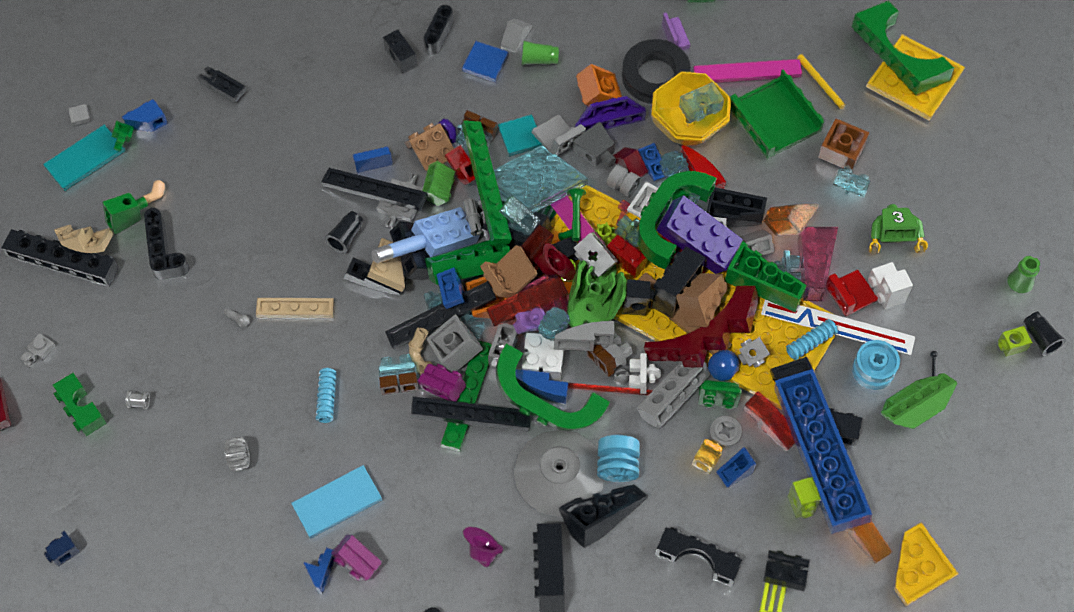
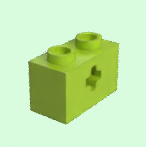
M812 477L793 482L787 496L796 518H809L813 516L821 500Z

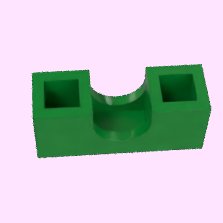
M74 373L53 384L56 390L53 393L59 403L63 401L66 405L63 407V410L69 418L73 416L75 419L72 424L78 433L83 431L87 437L107 424L93 402L85 406H78L80 399L88 394Z

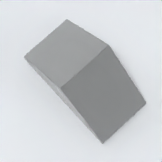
M518 19L508 21L501 47L517 53L532 25Z

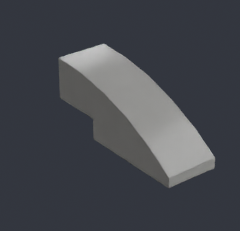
M614 321L586 323L564 330L555 335L554 350L593 351L594 344L613 345Z

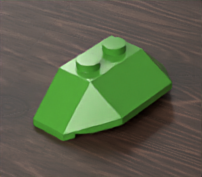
M945 373L916 380L886 399L881 414L893 424L914 429L946 408L957 386V381Z

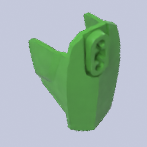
M595 253V254L591 257L592 260H593V259H597L596 256L598 255V253ZM579 261L568 299V323L571 327L582 325L585 322L592 323L614 319L625 299L627 282L623 272H619L616 275V264L605 274L598 277L591 274L593 266L587 269L586 261Z

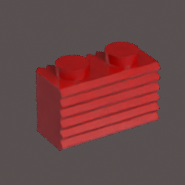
M619 234L607 245L609 251L618 260L616 263L618 267L630 273V276H633V278H636L646 268L647 258L639 249Z

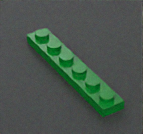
M478 340L483 350L469 360L463 377L466 387L460 393L456 402L477 403L489 368L488 354L492 344ZM448 422L441 441V447L460 452L469 425Z

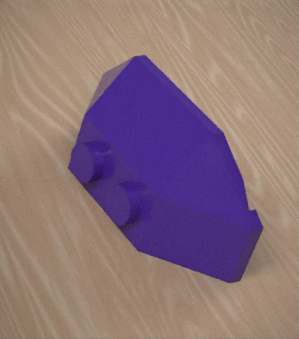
M627 96L595 102L586 107L576 122L575 127L582 124L587 131L600 122L605 130L645 121L646 109Z

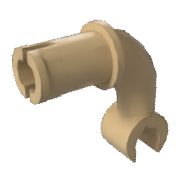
M417 328L412 341L408 343L409 356L416 365L419 374L424 373L428 364H432L430 361H424L421 356L423 343L428 335V331L424 328Z

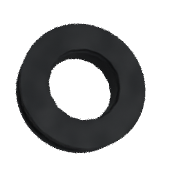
M662 39L645 40L634 45L626 53L622 66V81L626 90L635 99L652 104L653 92L666 83H651L640 76L638 68L647 61L658 60L670 65L674 71L672 78L680 72H690L688 56L679 46L670 41Z

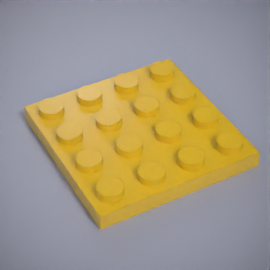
M903 34L894 45L902 53L915 58L935 59L943 56ZM943 56L954 67L950 81L915 95L883 61L866 87L930 121L963 73L965 67Z

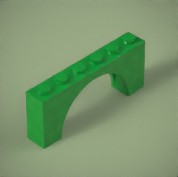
M889 0L854 15L851 26L853 30L862 37L915 95L950 81L954 67L943 56L935 59L915 58L902 53L891 44L887 38L886 30L895 25L899 11Z

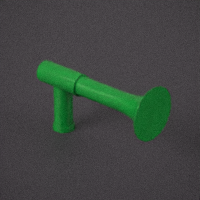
M573 188L567 191V195L571 196L573 202L572 229L559 233L558 238L560 241L572 237V241H580V200L582 196L586 195V191L580 188Z

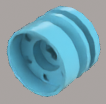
M610 435L598 440V456L600 459L597 463V476L611 482H629L639 478V461L637 459L640 456V442L636 438L625 435Z

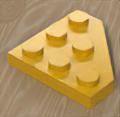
M922 522L904 532L894 590L907 607L958 575L956 569Z

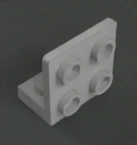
M557 115L534 128L532 134L553 157H556L573 147V140L583 134L586 128L582 124L577 127H570L560 115Z

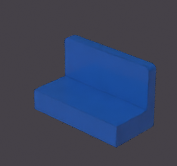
M388 146L353 154L357 173L393 165Z

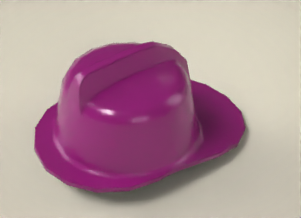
M466 527L463 530V535L470 544V557L482 566L488 567L495 560L497 554L503 552L502 546L488 532L477 527Z

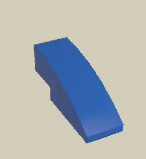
M516 369L517 382L524 390L541 399L566 404L568 382L550 380V373Z

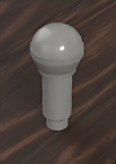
M230 309L224 310V314L235 320L240 327L249 325L250 318L246 314H238Z

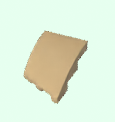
M71 225L54 229L61 245L83 253L104 252L114 235L111 228L93 232L91 226L73 231Z

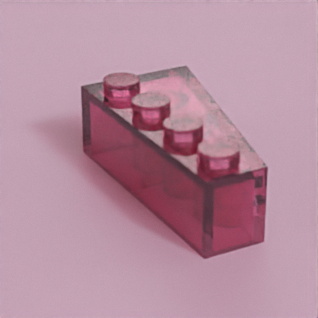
M800 226L798 251L801 282L807 285L803 301H823L838 227Z

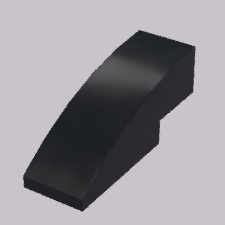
M354 257L352 258L344 279L370 289L400 295L401 291L367 277L371 267L370 264Z

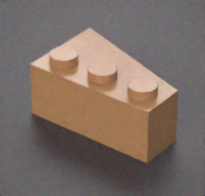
M701 273L691 282L690 287L684 288L683 294L676 296L686 326L707 327L710 320L713 319L714 313L727 291V284L724 282L722 274Z

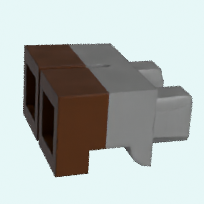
M614 332L613 345L594 344L593 351H586L587 357L610 377L614 374V369L620 364L623 366L627 365L626 358L632 354V349L627 342L618 347L622 341L620 336Z

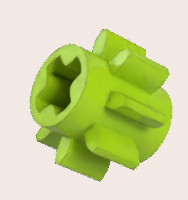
M607 222L601 225L597 224V230L595 231L604 241L605 245H608L616 237L614 233L615 227H610Z

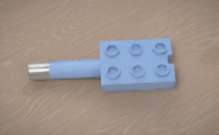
M459 207L415 221L411 230L415 236L372 250L371 256L374 262L380 263L426 248L425 250L429 256L433 257L475 244L480 234L477 235L475 232V236L471 235L469 223L465 219L466 214Z

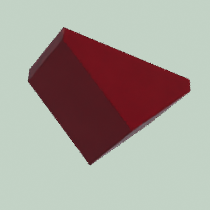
M624 147L613 155L616 158L615 164L626 168L628 173L633 172L641 178L648 174V170L637 149Z

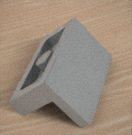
M764 229L739 236L743 239L742 241L748 244V248L758 251L762 256L775 252L772 235Z

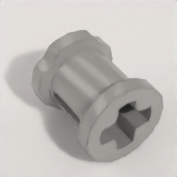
M128 391L125 400L126 408L143 407V409H148L150 404L149 392L141 394Z

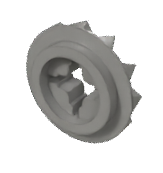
M718 417L711 424V438L715 440L716 444L719 443L724 447L733 446L739 442L742 436V427L733 417ZM723 427L726 430H732L729 432V438L726 434H720L723 431Z

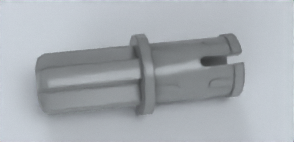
M468 198L463 202L467 215L465 219L469 223L471 235L475 236V232L479 235L483 230L475 201Z

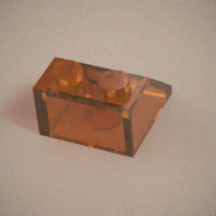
M794 204L774 206L767 211L763 222L776 236L801 234L819 208V205Z

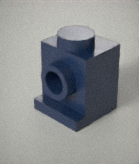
M65 531L61 532L63 535L61 538H56L49 543L44 553L50 563L55 562L58 567L80 553Z

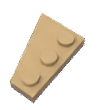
M381 238L378 247L388 245L393 242ZM401 256L380 263L372 261L367 277L403 292L405 283Z

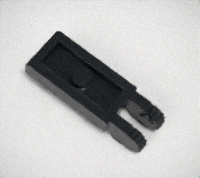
M206 66L204 71L211 78L202 74L197 76L201 83L235 103L247 91L243 84L209 66Z

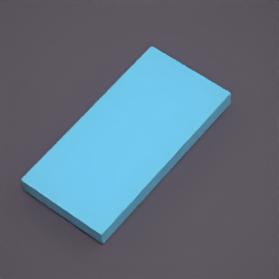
M364 465L291 504L311 539L382 501V497Z

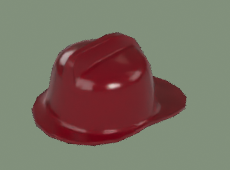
M545 244L543 251L534 259L545 275H559L569 281L574 279L576 274L574 265L552 244Z

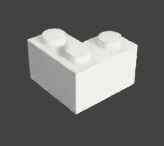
M893 262L873 268L868 277L869 285L871 288H874L878 298L877 301L883 305L884 309L905 303L913 287L905 269L897 271Z

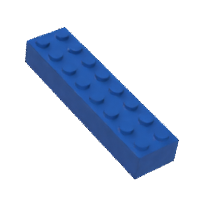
M811 369L776 380L775 393L808 477L813 478L820 495L819 505L830 533L834 534L871 522V509L814 370Z

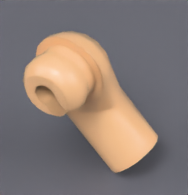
M156 180L153 183L151 193L143 196L148 204L162 198L165 190L164 182Z

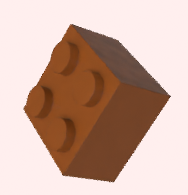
M836 118L821 145L818 158L852 172L866 145L870 132Z

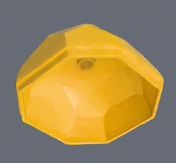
M680 72L653 92L651 117L654 124L671 141L686 146L697 145L708 140L729 123L731 98L707 74Z

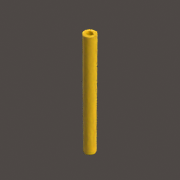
M800 54L797 59H800L802 66L838 108H844L846 104L809 61Z

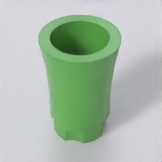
M523 40L522 65H550L558 63L559 47Z
M1032 256L1024 257L1008 276L1007 281L1010 288L1018 293L1031 291L1040 270V261Z

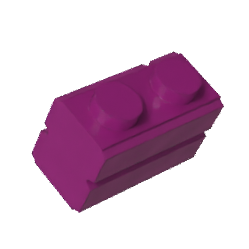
M428 364L424 373L418 379V384L423 390L447 401L456 402L460 393L466 387V383L460 373L454 370L449 372L441 364L436 366Z
M349 534L345 535L340 544L331 553L336 557L334 561L342 568L346 566L350 570L349 575L356 581H367L382 563L360 541Z

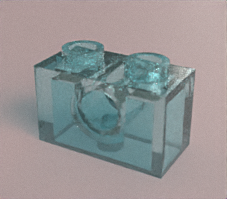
M712 82L680 96L679 107L691 123L700 121L707 115L718 113L723 107L724 98Z

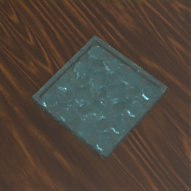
M543 145L494 170L500 194L528 216L567 196L569 189L582 188L588 184L587 177L557 155L549 152Z

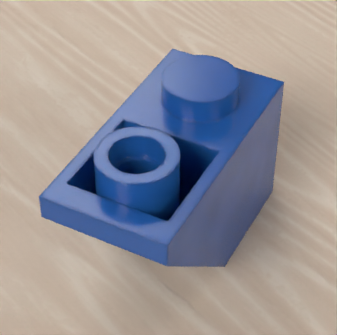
M154 99L143 103L140 107L122 116L124 123L133 126V130L154 132L168 124L164 113Z

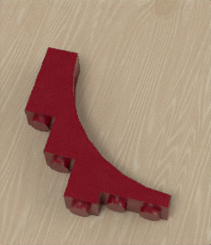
M736 286L727 305L716 317L710 320L707 327H700L690 333L672 339L645 342L644 350L648 361H682L684 367L703 368L708 350H727L731 333L751 332L759 301L756 287Z

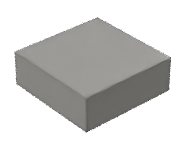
M86 104L68 108L73 126L91 122Z

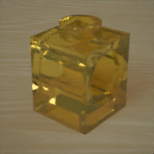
M705 438L694 457L692 465L711 474L722 455L723 448L718 442L714 440L709 441Z

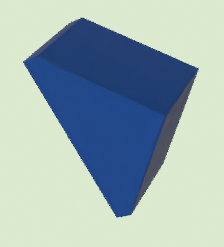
M744 447L716 472L725 486L729 488L752 475L756 463Z

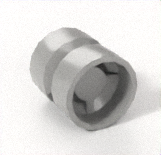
M618 164L609 174L606 185L615 190L620 189L621 194L630 198L637 190L641 177L633 172L628 173L626 168Z

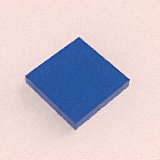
M475 41L462 67V72L495 82L508 57V51Z

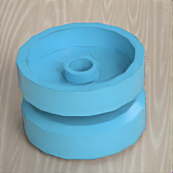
M872 340L866 342L858 350L853 362L852 373L855 380L866 389H884L891 384L900 365L899 354L891 344L885 341Z

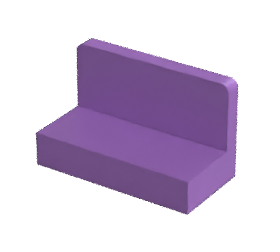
M667 12L663 13L662 27L668 41L676 44L682 50L689 49L690 42L679 17L669 19Z

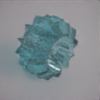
M677 150L668 152L659 161L661 165L659 169L662 170V176H666V179L676 173L689 171V164L686 162L687 158L683 157L682 152L679 153Z
M558 307L551 308L540 321L538 326L539 333L545 339L554 341L555 335L568 328L570 322L569 315Z

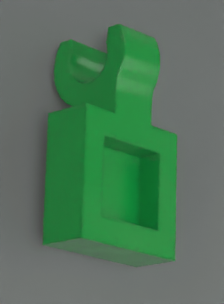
M116 120L111 136L117 138L113 149L121 152L124 142H130L134 129L133 126Z

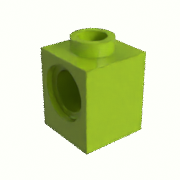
M1024 326L1004 331L998 339L999 349L1004 352L1006 357L1025 352L1032 344Z

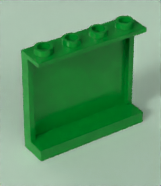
M784 69L781 70L780 77L740 97L736 94L729 96L731 98V112L766 159L822 131L824 124L822 115L816 112L811 101L806 99L801 88L795 85L792 77Z

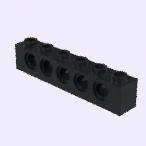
M11 229L1 247L9 258L110 287L119 269L115 259L109 255L102 256L97 253L75 251L61 245L58 240H47L41 235L33 236L23 230L16 231Z

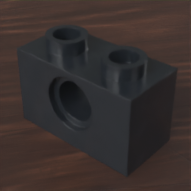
M398 29L383 37L385 51L402 74L418 66L416 53Z
M627 279L626 296L622 303V314L645 316L647 309L651 307V300L653 301L654 289H651V281Z

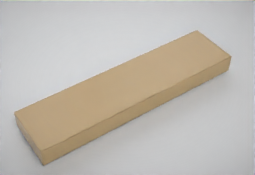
M257 298L256 317L333 318L334 298Z

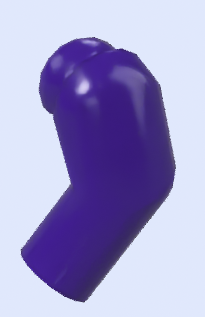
M442 119L438 124L440 123L443 129L447 131L450 142L455 143L456 127L448 119Z

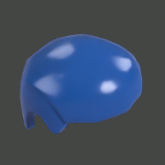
M729 350L717 351L708 361V371L718 381L730 380L740 367L738 357Z

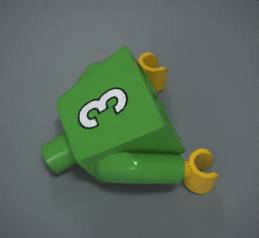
M895 204L888 205L887 208L882 209L881 215H878L872 223V242L868 249L869 253H871V247H877V254L879 253L881 248L878 242L879 239L881 242L918 241L914 246L915 252L918 253L920 251L919 245L923 247L925 252L928 248V243L923 240L925 236L922 221L913 215L909 208H898Z

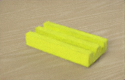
M765 582L759 612L773 611L778 585L773 584L768 611H765L770 584ZM781 586L776 612H781L786 587Z

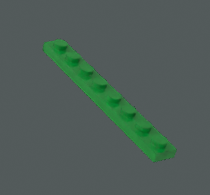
M464 120L462 129L491 243L509 244L512 238L482 124L478 121Z

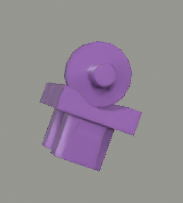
M541 308L517 313L515 315L517 321L513 323L517 334L550 327V324L545 320L547 315Z

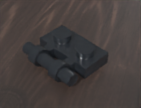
M769 550L767 558L775 560V562L767 561L763 582L804 592L808 571L800 569V566L808 568L810 560L803 559L800 555L791 556L783 554V551L777 550V552ZM782 562H785V563L793 564V567L787 566V565H783V564H781V563H782Z

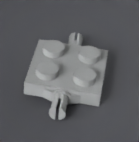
M411 173L407 182L393 178L390 183L423 190V187L414 185L418 178V175L415 173ZM380 201L377 207L378 212L389 216L385 224L388 228H393L396 220L412 222L417 210Z

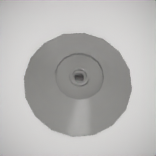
M554 430L539 434L528 441L517 456L514 469L517 490L525 502L539 512L561 517L560 506L575 498H591L593 494H600L602 491L604 480L597 476V463L600 459L597 448L590 440L576 432ZM558 465L563 466V469L558 470L556 467Z

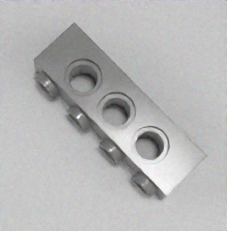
M680 361L637 407L642 419L660 429L710 376L706 363L704 362L703 368L684 367L682 361Z

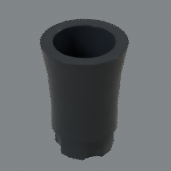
M350 211L325 236L326 243L335 251L346 253L355 235L361 229V225L364 222L363 218L356 212Z
M1039 312L1032 313L1023 321L1043 356L1054 353L1065 344L1066 339Z

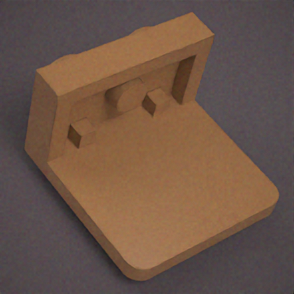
M431 123L423 128L424 132L420 134L415 132L409 135V140L405 142L408 149L413 148L426 172L428 171L429 164L435 161L447 162L444 155L454 149L440 123L436 125Z
M515 246L497 264L484 262L480 266L484 272V277L491 283L493 292L497 296L512 299L537 275V271L520 246Z

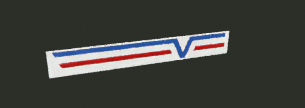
M765 300L761 312L765 316L814 329L816 326H820L822 322H825V320L830 319L837 326L838 333L836 335L864 343L872 340H881L891 344L897 352L908 355L912 354L915 336L801 305L798 306L796 312H793L768 300Z

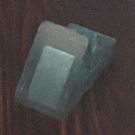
M510 196L499 210L510 221L508 223L509 228L527 235L532 233L540 221L513 196Z

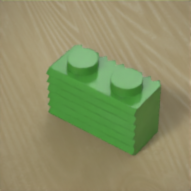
M439 161L429 164L422 190L427 192V201L436 204V206L449 201L451 197L450 189L455 182L454 173L456 171Z

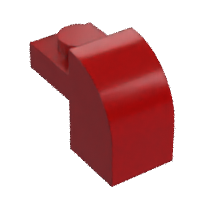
M461 145L444 155L451 167L456 171L454 174L461 183L467 185L475 180L471 160Z

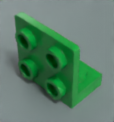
M705 380L699 386L698 404L704 407L721 406L724 409L737 408L741 389H739V385L736 383Z

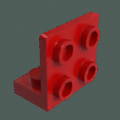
M855 270L841 278H838L836 273L828 277L825 285L845 317L878 300L859 270Z

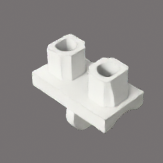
M641 353V359H630V372H640V375H630V388H640V394H646V379H649L650 383H655V380L660 378L661 371L655 367V364H650L649 368H646V353Z

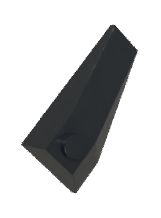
M633 484L612 489L611 493L600 495L596 493L593 494V497L582 499V497L575 498L560 506L559 511L571 537L583 548H586L600 540L647 499V495Z

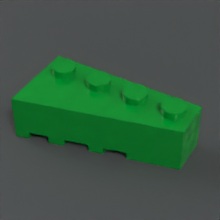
M490 239L426 258L429 280L439 285L436 274L453 267L460 280L482 275L484 272L480 266L484 262L497 264L510 251V248L506 244L491 243Z
M742 241L730 263L724 281L733 286H755L759 297L793 312H796L807 286L787 271H781L774 262H768L758 251L748 248V244Z

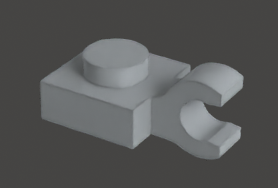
M39 333L26 347L29 352H25L20 359L24 361V365L30 368L38 358L44 360L56 346L54 342Z

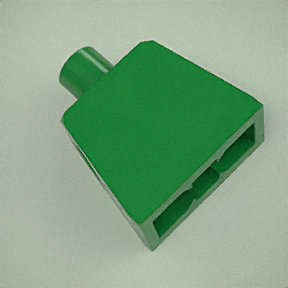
M131 193L102 202L106 224L112 229L114 235L141 220L140 210L148 207L145 197L135 200Z

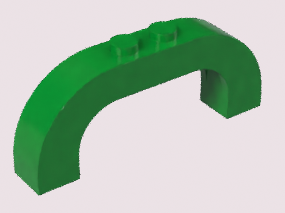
M697 171L676 173L664 180L656 193L653 192L651 194L648 206L645 205L641 211L638 230L639 248L651 263L665 270L675 257L677 245L662 239L656 232L657 226L672 201L684 195L707 202L714 190L716 177Z
M507 343L505 344L497 360L496 380L501 393L511 404L519 408L520 413L528 417L530 415L537 418L536 421L543 426L548 424L556 429L565 431H576L586 428L604 414L610 401L594 392L590 394L581 410L569 413L524 390L516 379V367L523 352Z

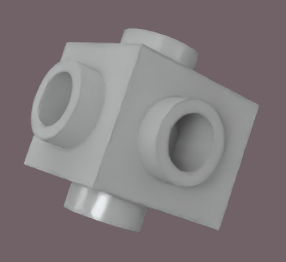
M760 337L754 341L750 338L740 344L742 348L739 349L741 354L738 357L743 365L747 364L749 367L753 365L756 368L765 362L764 358L769 356L770 353ZM754 350L756 356H751L749 351Z

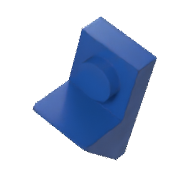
M453 267L436 274L445 308L448 309L463 303L462 293L465 290L455 268Z
M326 548L325 552L320 554L318 559L319 567L304 562L306 570L319 594H322L334 559L336 558L331 554L333 549Z

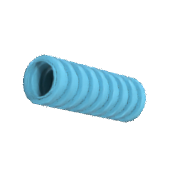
M825 320L820 326H816L815 329L813 328L810 332L808 331L806 335H802L801 338L791 342V345L788 344L786 346L787 353L792 359H799V357L807 354L809 350L811 351L814 347L816 348L818 344H822L823 341H827L828 338L838 333L837 326L832 320Z
M323 368L319 371L318 404L316 405L317 415L315 419L321 423H329L333 421L334 387L336 386L335 376L337 372L331 368Z

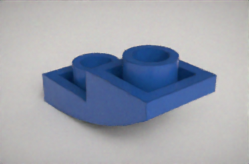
M655 143L638 149L648 174L653 181L671 174L664 158H661Z

